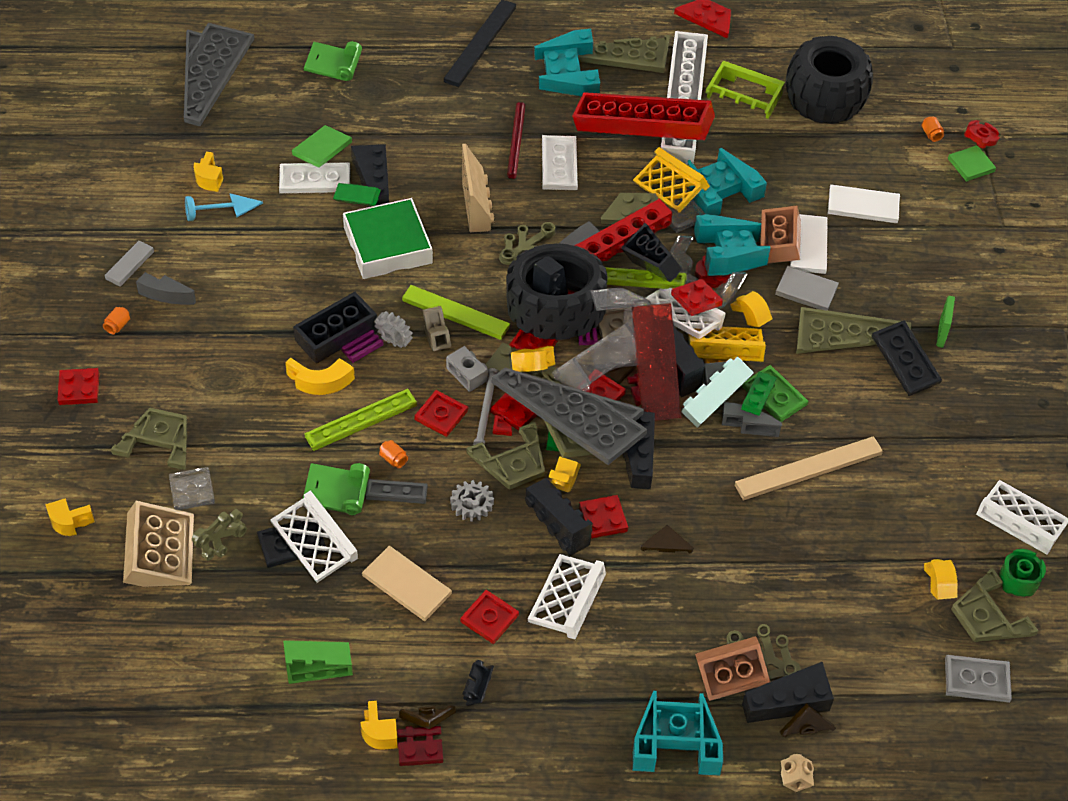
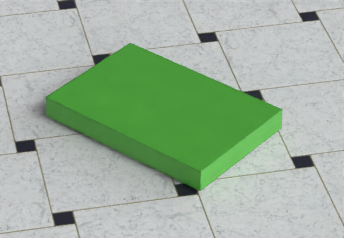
M325 125L292 150V155L320 168L351 144L352 137Z
M771 365L759 371L777 377L775 385L763 407L775 419L782 422L808 405V400ZM758 373L747 379L741 387L749 392Z

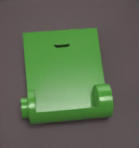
M353 41L348 42L345 49L313 42L304 71L349 81L353 78L362 47L359 43Z
M311 463L304 494L311 490L325 509L356 515L362 511L370 469L368 466L360 463L351 465L350 470Z

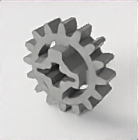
M387 311L382 312L374 321L376 323L375 328L379 329L377 333L382 334V339L387 341L388 344L390 342L393 343L394 347L397 345L400 348L406 347L413 338L411 336L413 333L409 331L410 326L405 325L406 321L402 318L400 319V316L395 317L393 312L390 314Z
M474 480L471 481V484L464 481V486L457 485V490L452 491V496L450 497L452 511L456 510V516L462 515V520H465L467 517H470V521H473L474 517L481 520V515L487 517L488 511H492V505H494L493 492L488 491L489 486L487 485L482 487V482L476 485Z

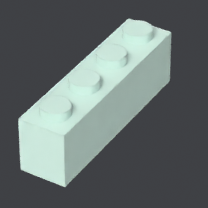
M738 356L734 360L730 358L723 365L725 369L721 373L715 372L709 378L711 382L707 386L703 384L696 391L698 395L694 399L690 396L683 403L685 407L681 412L697 428L754 373Z

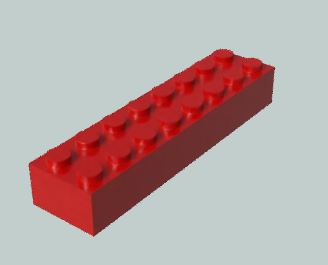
M584 92L572 117L577 131L705 140L715 114L712 101Z

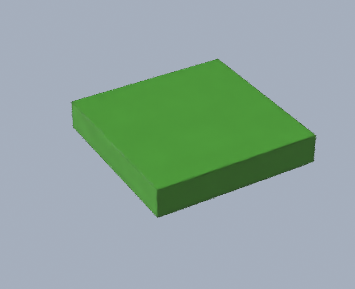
M977 145L949 154L948 160L965 181L993 173L996 170L995 165Z
M953 296L947 297L940 317L937 347H944L951 327L955 301Z

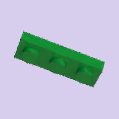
M758 372L742 404L741 410L760 416L777 377Z

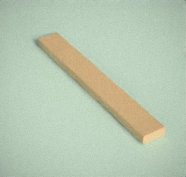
M873 436L735 481V487L741 498L746 500L880 456L883 450Z

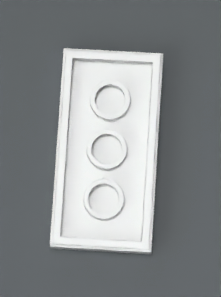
M542 135L543 189L577 190L576 136Z
M310 163L280 164V193L335 192L338 183L350 184V163H325L320 168Z
M830 185L828 214L898 223L900 194Z
M800 214V260L790 261V267L805 272L826 274L827 217Z

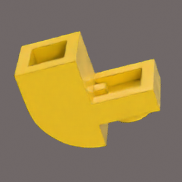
M206 151L200 163H194L196 183L205 190L218 192L223 181L222 167L215 166L213 152Z
M754 291L736 298V301L730 304L732 311L744 313L748 326L760 327L772 320L767 303Z
M546 346L538 349H521L511 352L512 369L520 372L548 369L549 366L555 365L554 347Z
M559 456L555 471L551 470L549 478L552 479L551 483L559 490L570 492L581 464Z
M66 498L45 504L52 527L61 535H77L75 528L84 527L95 522L90 505L69 511Z
M934 559L931 562L924 563V571L931 577V593L937 600L957 598V575L952 561Z
M368 701V710H364L365 721L361 722V733L364 741L375 749L398 748L396 719L378 720L377 701Z

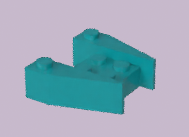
M591 29L574 30L534 46L535 60L544 59L546 75L539 76L540 90L582 96L584 92L600 93L598 69L580 71L578 55L593 54Z
M719 148L717 162L697 169L690 160L687 162V165L703 175L710 185L706 191L702 189L693 198L695 207L701 215H720L722 199L741 192L749 203L765 196L767 182L758 171L723 148ZM690 186V191H692L695 188V186Z
M709 214L696 215L694 235L697 243H715L716 246L707 247L704 265L708 276L729 275L767 265L771 247L756 245V242H759L761 223Z
M653 691L634 739L632 771L654 772L657 748L698 750V774L720 776L723 765V743L703 693L699 694L698 703L657 701V691Z

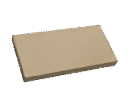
M388 546L362 572L363 577L423 621H426L452 594L451 589L391 546Z

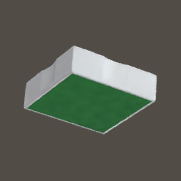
M412 198L343 213L344 229L350 246L356 254V262L363 279L388 274L395 270L410 269L433 263L432 246Z

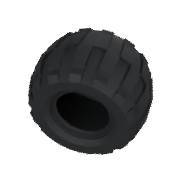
M818 36L810 41H805L797 49L795 55H793L787 69L786 90L791 101L790 104L803 117L819 123L835 124L853 118L865 105L872 88L873 70L869 55L865 54V50L860 45L842 37Z

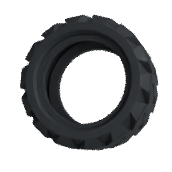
M544 244L535 246L530 250H525L516 257L517 260L511 262L506 275L508 314L512 322H517V327L525 333H531L535 337L543 339L564 340L591 331V328H596L603 320L607 306V272L603 263L595 254H590L584 248L569 244ZM546 256H550L564 267L567 288L578 292L553 296L532 290L534 263Z

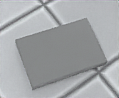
M787 266L775 295L816 309L828 311L839 283Z
M946 655L947 696L1010 703L1012 699L1010 662Z

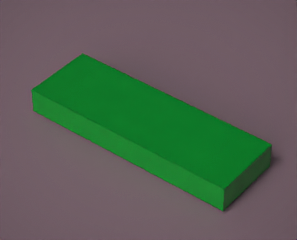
M338 183L333 199L338 202L376 206L381 190L376 187Z

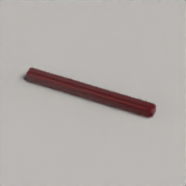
M524 102L516 103L507 171L509 179H515L517 176L525 113Z

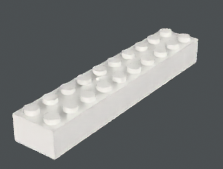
M675 31L667 98L701 100L708 35ZM662 137L661 148L686 165L688 160L694 164L697 140Z

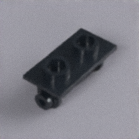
M476 660L472 664L469 676L473 680H467L462 693L463 699L467 701V706L482 703L491 679L493 665L485 667L483 665L484 662L481 660Z

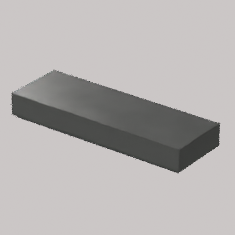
M368 479L366 499L426 504L428 484Z

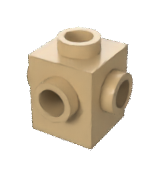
M793 754L789 758L781 760V777L784 786L795 792L814 786L812 761L800 754Z

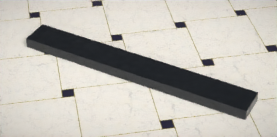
M506 0L499 2L444 77L445 83L456 87L462 84L515 11V3Z

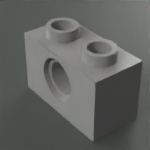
M465 346L446 357V368L469 392L487 382V366L481 363L475 354Z

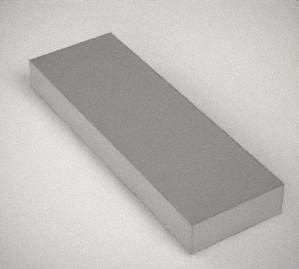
M138 241L105 274V279L121 287L154 253V248Z

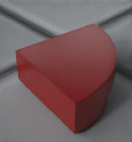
M495 415L493 434L512 436L511 425L503 417Z

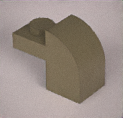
M437 306L422 310L425 323L424 330L430 348L433 351L450 348L449 329L445 326L442 307Z

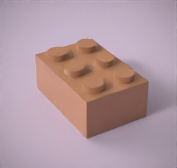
M798 206L762 210L761 246L771 247L768 263L800 260L801 219Z

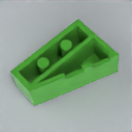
M283 641L289 684L353 675L349 642Z

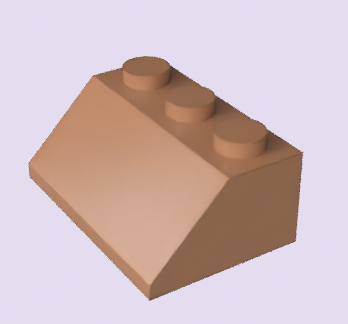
M756 636L695 654L709 701L756 688L770 682L761 647Z

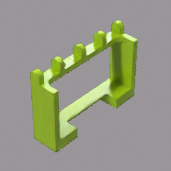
M723 61L706 88L705 93H707V98H710L713 92L720 94L719 98L723 99L726 96L735 99L736 104H739L741 101L751 105L753 110L755 107L761 108L765 111V118L769 119L783 95L785 82ZM739 77L765 86V93L773 95L768 104L717 85L722 78L735 82L736 78Z

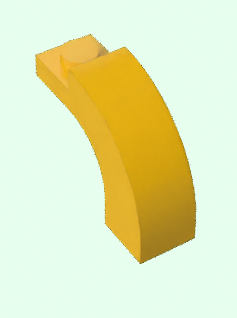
M292 358L285 362L286 373L291 379H295L296 389L308 394L326 395L335 393L347 387L355 379L354 367L340 358L330 367L317 371L307 369Z

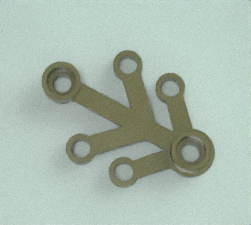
M551 222L543 223L541 225V232L527 241L528 227L520 225L517 232L519 235L518 247L512 249V245L515 243V236L511 233L504 236L506 246L499 255L500 262L510 265L513 260H517L516 257L519 254L534 248V244L544 238L553 237L555 225Z
M234 509L230 515L222 512L207 529L199 528L194 532L192 542H194V546L197 548L201 547V556L204 559L210 561L214 555L221 558L226 554L227 547L221 543L220 538L231 535L240 538L246 533L247 528L240 521L243 516L242 512ZM210 540H212L214 550L209 547L208 543Z
M766 624L760 625L757 633L763 643L764 650L761 649L765 665H773L778 668L768 671L769 679L784 677L801 670L800 665L791 659L788 649V637L779 635L776 638V645L781 650L782 661L775 657L769 637V626ZM765 628L768 632L761 634L760 630ZM736 630L729 632L727 635V644L745 640L742 633ZM736 635L739 637V639L737 641H732L731 637ZM779 639H784L786 643L781 645L778 641ZM787 667H793L794 671L788 673L786 669Z

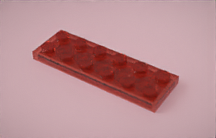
M671 303L632 307L641 408L644 409V412H655V421L681 418Z

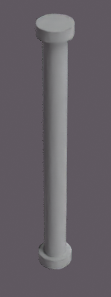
M495 368L488 369L485 397L477 437L474 439L473 445L481 442L485 445L484 436L494 390L492 377L499 372Z

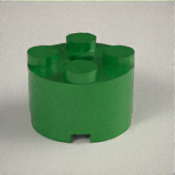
M1028 549L1014 550L1013 553L1007 555L999 572V577L1003 581L1002 589L1006 593L1016 596L1034 595L1045 576L1046 566L1044 561L1036 556L1035 552Z

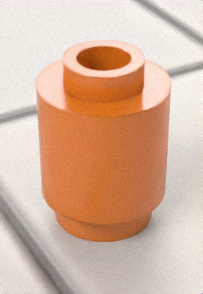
M936 117L924 119L921 126L927 137L933 142L941 140L944 137V129Z
M115 307L104 319L103 328L110 334L118 333L130 320L129 312L123 307Z
M393 440L385 441L380 446L379 455L393 467L401 468L408 461L406 451Z

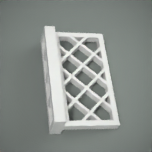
M673 288L659 289L639 302V307L655 316L665 314L668 319L672 320L674 326L697 339L702 338L713 329L720 330L726 314L714 308L691 316L671 295Z
M1001 480L997 482L988 496L983 499L976 513L979 517L1048 555L1052 546L1068 524L1067 517ZM1001 488L1008 494L1001 495L998 489ZM1020 499L1024 501L1025 504L1018 505L1016 500ZM992 500H998L999 504L993 502ZM1003 500H1011L1013 505H1005ZM1034 509L1042 511L1043 514L1036 515ZM1009 510H1015L1017 515ZM1021 510H1028L1030 515H1023ZM1052 519H1056L1062 524L1054 525ZM1027 520H1033L1035 525ZM1039 520H1046L1048 525H1041Z
M311 490L304 494L303 499L271 519L273 526L317 583L349 561L352 563L358 559L356 548ZM304 505L308 511L307 516H296V510ZM283 518L291 519L290 528L281 527L278 522ZM294 520L305 521L304 530L293 529ZM308 522L317 523L319 525L318 532L307 531ZM291 533L303 534L301 543L292 542L290 539ZM305 536H317L316 544H304ZM320 537L329 538L331 540L330 547L318 546ZM303 548L314 549L313 558L303 557ZM317 550L329 551L327 560L316 559ZM332 552L341 553L344 557L338 562L330 561ZM314 564H325V571L317 575L313 570Z
M559 554L528 617V622L567 633L568 638L576 639L606 575L604 562L596 560L594 564ZM562 562L572 566L564 571L560 569ZM583 568L590 569L588 574L580 577L578 570ZM575 572L577 578L567 582L564 576ZM562 578L564 583L553 587V580ZM581 583V590L572 592L570 586ZM567 588L570 594L559 598L556 592ZM554 594L556 600L545 603L544 598ZM573 599L574 605L565 609L562 603ZM559 604L562 611L551 615L548 608ZM546 610L547 617L542 619L536 617L537 613ZM565 615L566 622L564 625L555 623L554 619Z

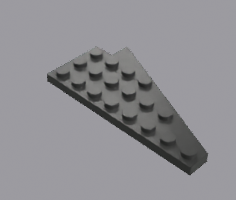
M208 23L202 33L187 29L184 94L185 123L196 126L202 125L254 41V34Z
M508 368L502 369L492 377L494 385L607 465L647 434V429L636 422L644 413V409Z

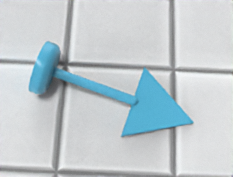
M230 193L231 203L195 206L194 199L191 196H185V211L187 220L193 221L196 217V210L233 207L237 218L263 204V202Z

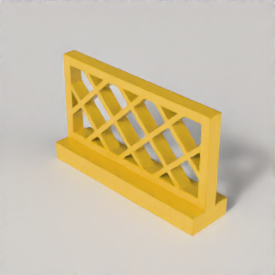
M658 147L654 151L656 156L633 181L647 192L656 193L658 199L660 198L663 203L680 213L702 189L706 191L710 185L703 175ZM659 162L661 168L653 170V167ZM672 171V176L664 177V172ZM660 173V178L653 180V175ZM645 176H649V181L641 182ZM683 178V183L675 185L676 179ZM672 181L671 186L664 187V182ZM660 183V188L652 189L653 184ZM695 186L692 191L687 192V187ZM683 188V193L675 195L676 189ZM671 191V196L663 197V192ZM682 198V202L676 206L675 200Z
M722 327L718 331L713 329L700 339L688 334V344L693 347L698 358L724 360L731 358L734 360L738 356L742 361L764 362L766 345L763 342L762 329Z

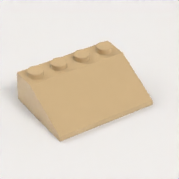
M462 144V185L469 231H491V224L494 223V214L490 213L492 202L488 200L490 198V189L486 187L488 185L487 174H484L482 165L468 146Z
M135 501L127 513L123 583L142 587L190 585L192 583L194 514Z

